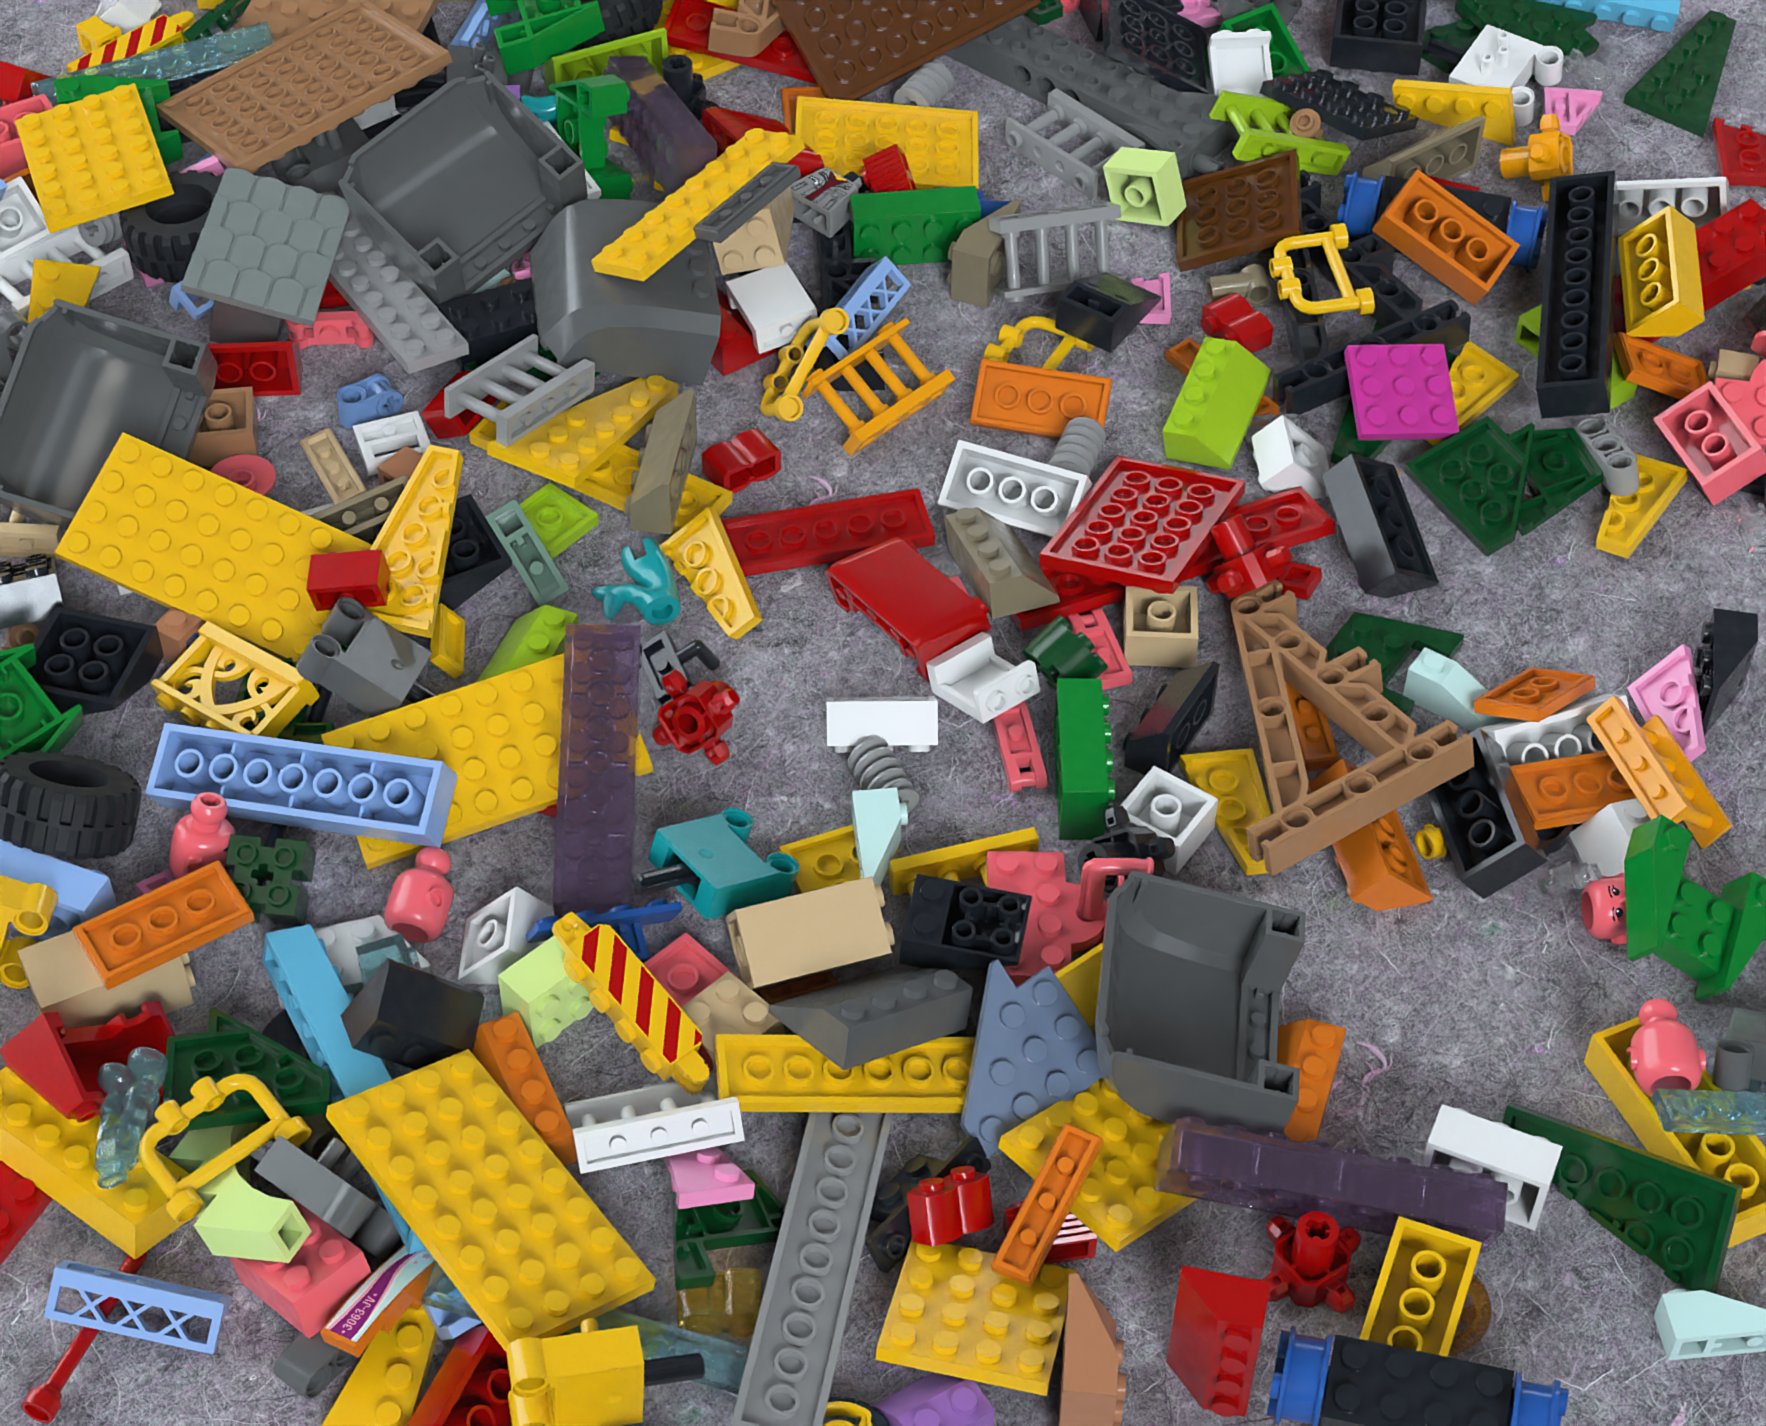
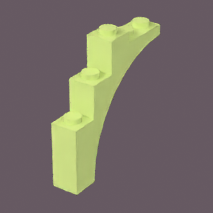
M265 1121L188 1131L168 1158L191 1174L242 1140L246 1134H250L253 1130L263 1126ZM249 1155L196 1190L204 1201V1207L197 1215L199 1219L193 1226L213 1255L289 1263L312 1232L293 1201L271 1197L251 1187L249 1170L251 1156Z

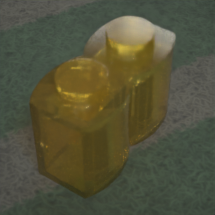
M733 1268L721 1272L715 1271L716 1277L712 1286L677 1291V1325L679 1335L688 1336L695 1340L707 1339L711 1335L721 1332L738 1338L753 1335L763 1298L762 1270Z

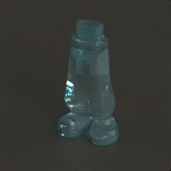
M149 1047L135 1048L129 1053L127 1066L121 1063L110 1062L103 1064L99 1068L97 1076L98 1085L105 1093L109 1094L105 1097V1103L100 1109V1125L94 1166L99 1173L97 1184L103 1189H110L125 1182L128 1172L139 1161L137 1158L139 1142L145 1132L148 1121L159 1103V1089L163 1085L168 1072V1059L158 1050Z

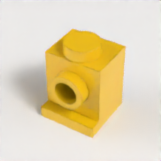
M95 15L75 25L80 49L86 54L122 36L121 28L118 26L113 28Z

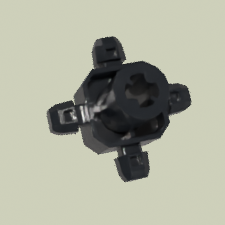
M678 54L666 57L662 62L663 79L659 84H642L638 91L639 98L642 101L652 104L655 128L663 132L671 127L682 131L693 129L702 119V111L704 109L714 106L720 107L716 103L706 100V87L703 83V76L693 73L692 60L685 55Z
M1116 806L1105 810V825L1110 833L1094 838L1092 844L1083 847L1078 857L1080 874H1082L1084 863L1093 858L1146 859L1151 857L1154 860L1152 875L1163 877L1166 870L1163 861L1172 857L1176 851L1173 839L1170 837L1157 838L1156 832L1146 826L1129 827L1128 824L1131 822L1127 810L1123 806ZM1106 875L1104 891L1108 894L1114 891L1116 875Z

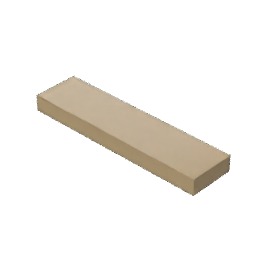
M330 428L324 429L299 442L334 505L367 491Z

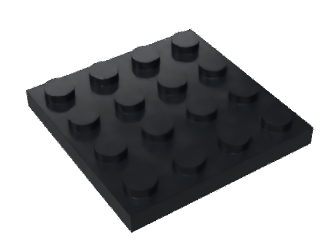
M1101 0L1104 54L1111 60L1122 62L1132 67L1137 73L1146 74L1168 88L1172 87L1180 92L1212 95L1206 28L1151 0Z
M1317 69L1315 72L1304 71L1303 74L1299 75L1290 74L1288 77L1278 76L1276 79L1263 81L1259 92L1297 111L1306 108L1312 109L1318 113L1321 122L1361 141L1415 129L1419 117L1410 114L1411 110L1408 107L1400 104H1388L1384 102L1385 98L1382 95L1368 92V94L1362 92L1356 83L1336 80L1333 78V73L1324 69Z

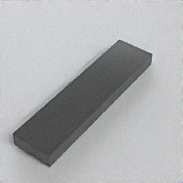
M778 162L771 163L693 228L696 239L722 243L801 177L799 166Z

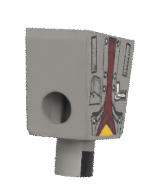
M822 168L795 181L790 185L795 203L794 217L831 238L849 220L850 195L858 194V189L862 185L860 177L853 171L841 176L829 168Z

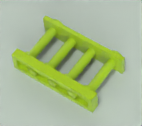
M1222 90L1209 114L1211 119L1232 122L1241 136L1232 151L1236 160L1251 162L1296 149L1299 156L1300 170L1304 169L1307 172L1337 176L1351 153L1346 144L1325 141L1323 136L1319 140L1295 136L1290 128V120L1297 110L1274 99ZM1249 125L1258 127V129L1250 128ZM1274 130H1279L1283 133H1277Z

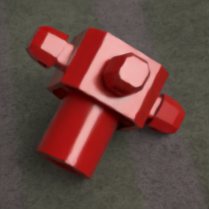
M1235 515L1209 528L1224 561L1212 568L1215 574L1208 577L1206 586L1212 594L1224 593L1227 600L1233 599L1255 590L1284 574L1283 567L1291 562L1292 555L1287 547L1279 546L1273 548L1270 541L1256 546L1242 515Z
M674 669L661 678L666 694H670L672 698L659 708L658 721L660 725L653 730L652 737L658 745L666 746L673 743L677 751L688 755L703 747L705 750L703 753L712 764L718 765L730 757V751L725 741L719 737L732 727L733 714L731 710L739 704L740 698L736 691L728 684L718 680L711 682L702 680L688 688L686 685L688 681L680 671Z
M1311 1211L1304 1214L1298 1220L1297 1226L1280 1215L1269 1220L1266 1232L1274 1243L1275 1249L1271 1273L1262 1279V1281L1270 1282L1267 1302H1276L1289 1296L1297 1306L1313 1308L1325 1300L1338 1313L1344 1314L1352 1309L1356 1298L1354 1292L1346 1283L1350 1266V1256L1358 1250L1362 1239L1354 1227L1339 1229L1335 1219L1321 1211Z

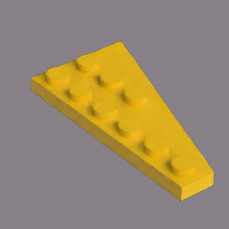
M659 375L638 378L566 409L509 447L497 443L496 440L487 443V455L575 489L655 416L656 410L678 395L679 384L666 380Z
M429 444L370 550H382L391 574L387 606L365 607V609L400 632L427 638L433 637L464 460L460 451L456 449Z

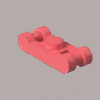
M356 311L318 312L313 327L286 320L287 329L291 332L289 334V341L298 343L299 349H304L308 345L356 344L360 348H368L375 342L373 332Z

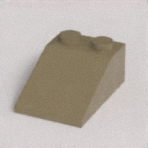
M1015 199L964 229L957 242L953 241L951 243L948 260L952 261V267L947 278V284L951 285V299L984 308L988 307L994 296V288L999 287L1007 272L1004 238H1001V234L989 230V217L1020 213V200ZM1017 237L1018 248H1019V237Z

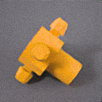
M1556 114L1542 115L1540 131L1543 133L1530 134L1528 146L1502 149L1499 160L1501 174L1504 179L1530 176L1531 181L1544 185L1541 187V193L1544 202L1549 203L1550 178L1573 175V144L1569 135L1558 131L1561 130L1560 120Z

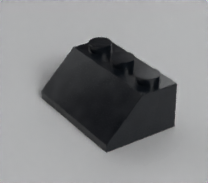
M1213 661L1179 671L1169 684L1164 683L1161 686L1155 704L1152 707L1147 706L1137 729L1135 731L1131 729L1124 739L1122 749L1126 751L1125 767L1145 776L1153 766L1171 774L1180 760V755L1185 754L1213 714L1220 664Z
M387 958L340 1016L353 1049L418 1070L467 1049L473 1052L484 996L483 993Z

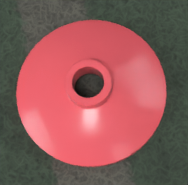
M240 454L230 456L215 464L210 472L263 496L268 495L276 483V473L273 465L268 460L257 455Z

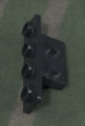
M969 1136L946 1160L917 1154L905 1163L903 1169L888 1184L882 1186L877 1191L870 1218L882 1222V1224L865 1240V1245L879 1271L884 1273L890 1272L907 1254L912 1239L907 1200L908 1191L918 1187L919 1181L933 1177L944 1178L951 1175L950 1170L956 1167L973 1166L975 1171L987 1173L991 1169V1163L988 1158L986 1159L987 1155L977 1137Z

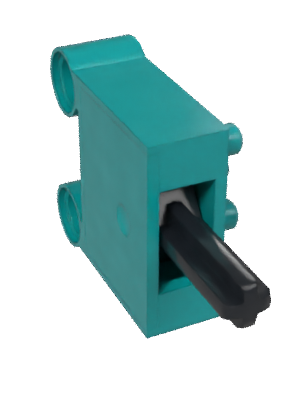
M726 808L721 814L658 828L648 856V860L657 869L635 874L632 882L634 884V891L638 895L675 887L705 919H714L737 909L789 897L800 867L797 860L792 856L779 852L769 854L764 863L746 845L754 824L752 816L738 808Z

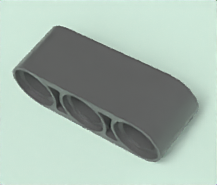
M320 1331L310 1339L301 1332L279 1355L274 1365V1374L306 1399H312L318 1396L356 1356L325 1343Z

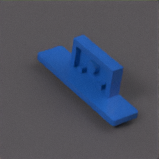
M659 899L645 904V907L632 909L631 905H620L610 909L609 913L596 914L594 910H587L576 915L591 928L597 924L610 925L638 959L645 963L650 957L642 926L672 921L682 911L681 902L668 903L666 899ZM548 916L537 920L534 927L526 935L527 942L547 941L554 936L552 927L559 917Z

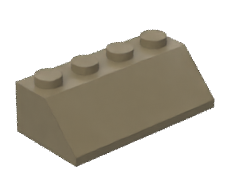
M1481 115L1455 124L1398 152H1394L1364 167L1362 177L1379 180L1380 176L1383 175L1384 182L1386 176L1410 179L1417 169L1425 175L1445 180H1451L1477 166L1486 118Z
M686 390L656 410L653 424H647L645 432V444L647 445L640 448L638 458L640 469L639 471H634L632 476L633 494L627 495L625 501V515L630 516L631 530L670 535L673 533L697 443L695 390Z
M978 507L962 508L955 513L944 515L948 551L978 598L987 606L988 613L992 619L1060 602L1059 595L1013 528Z

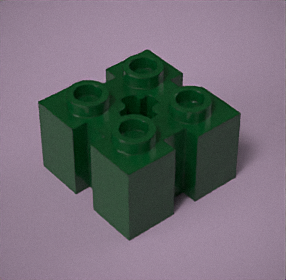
M231 834L226 865L234 873L232 881L253 912L255 919L253 922L259 923L261 914H265L277 925H305L309 896L301 886L302 882H312L316 852L310 844L302 840L276 838L274 848L269 847L261 837ZM272 875L273 880H267L266 886H263L262 882L264 879Z

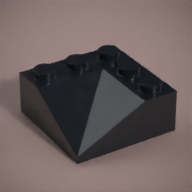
M1337 0L1329 67L1418 76L1424 42L1427 0Z
M471 494L456 500L438 603L444 604L452 611L512 566L511 558ZM384 524L373 527L375 539Z
M56 606L33 644L36 653V664L27 669V671L61 715L78 704L82 707L83 715L115 710L150 682L164 654L157 626Z

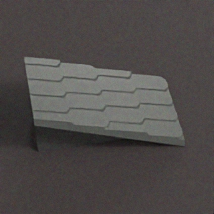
M226 168L181 285V291L214 300L209 341L219 344L279 341L285 320L310 327L314 326L351 211L344 198L335 195L319 194L303 186L287 185L271 177L255 176L243 169Z

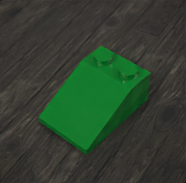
M1273 2L1223 21L1217 31L1246 32L1250 29L1271 31L1269 50L1273 79H1276L1278 76L1288 77L1290 74H1303L1304 71L1311 72Z

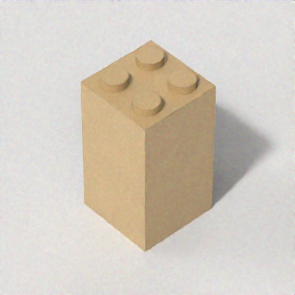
M790 186L722 243L713 242L722 275L785 265L795 212V203Z
M870 876L731 912L725 917L741 981L751 990H757L879 959L892 953L890 946L895 944L890 923H884L880 907L885 906L881 886L879 884L874 885L873 878Z
M73 930L17 950L39 1014L59 1012L65 1025L64 1029L104 1025L118 1014L123 1013L127 1019H131L142 1011L140 1006L145 1002L160 1001L165 1014L194 1004L190 988L196 986V982L189 964H186L190 962L188 953L107 990L75 938Z

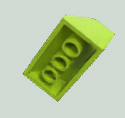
M664 27L552 57L543 65L546 92L549 96L555 95L554 92L549 90V84L614 74L625 81L629 91L640 88L642 84L659 83L663 79L662 62L668 57L667 30Z
M1205 337L1162 430L1166 459L1230 470L1272 375L1271 369L1237 341Z
M545 604L515 619L476 682L577 649L581 643L578 614Z

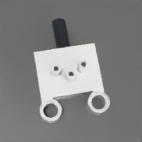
M1488 24L1468 51L1438 39H1431L1427 47L1429 55L1457 65L1449 76V83L1512 88L1516 127L1526 126L1533 119L1535 96L1530 88L1525 87L1530 77L1535 75V80L1543 86L1556 85L1562 78L1564 56L1561 49L1556 46H1543Z

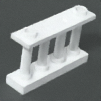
M78 225L54 232L0 259V292L12 302V310L22 314L28 321L30 294L24 297L13 286L27 278L32 281L34 259L73 263L69 257L81 251L86 252L95 260L87 265L101 266L100 275L97 282H95L90 300L133 279L134 275L129 253L121 247L106 254L99 247H92L86 244L80 235ZM22 325L17 326L20 331L22 330Z
M716 1074L709 1075L704 1091L702 1090L701 1094L698 1093L697 1096L695 1094L692 1096L687 1094L684 1088H680L676 1082L564 1104L566 1117L573 1131L581 1174L745 1141L739 1101L736 1096L719 1100Z

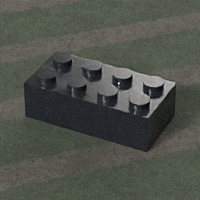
M532 278L438 304V310L468 342L469 354L455 359L462 372H464L463 365L475 361L476 366L483 365L491 360L492 356L503 353L530 335L535 334L538 336Z
M1479 727L1468 734L1473 738L1474 767L1427 793L1461 882L1485 899L1548 862L1502 746Z

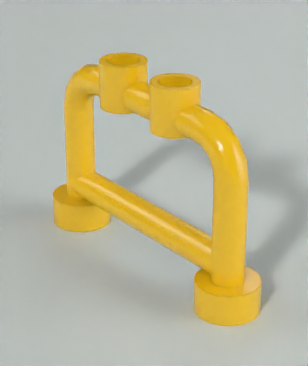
M1345 223L1330 225L1329 232L1292 236L1277 243L1274 248V258H1271L1269 261V269L1272 278H1282L1277 283L1280 300L1290 299L1297 310L1309 315L1356 309L1358 315L1374 313L1375 301L1372 289L1370 287L1356 289L1354 292L1338 250L1347 249L1348 231ZM1322 246L1342 298L1323 301H1308L1304 299L1300 280L1294 275L1292 259L1290 256H1287V251Z
M838 307L826 309L820 317L813 318L803 324L790 345L780 348L778 352V358L781 362L775 373L768 374L763 380V386L766 391L761 399L760 411L764 416H776L784 422L795 421L801 417L803 403L798 394L829 335L842 334L847 330L849 317L845 310ZM816 332L804 354L803 348L805 343ZM790 350L793 352V359L789 357ZM799 363L794 375L792 376L789 382L788 376L793 366ZM775 378L778 380L777 388L774 385Z
M1038 315L1028 316L1020 320L1014 327L1004 324L998 336V341L1001 344L989 343L984 351L983 359L1007 363L1010 352L1014 348L1021 346L1024 334L1028 330L1036 328L1064 337L1041 368L1056 370L1074 345L1076 348L1088 352L1093 349L1094 345L1056 329V320Z
M246 1073L233 1074L217 1083L210 1076L198 1080L190 1090L194 1097L181 1107L175 1100L163 1103L154 1114L158 1122L143 1133L139 1142V1158L143 1166L170 1200L166 1205V1211L176 1224H184L192 1220L203 1209L204 1201L196 1192L197 1189L273 1138L276 1140L280 1135L298 1148L310 1137L312 1130L301 1116L291 1118L266 1085L256 1076ZM237 1090L248 1091L271 1120L177 1182L155 1151L157 1143L167 1135L173 1136L182 1132L189 1125L190 1120L202 1112H210L218 1108L224 1102L226 1096Z

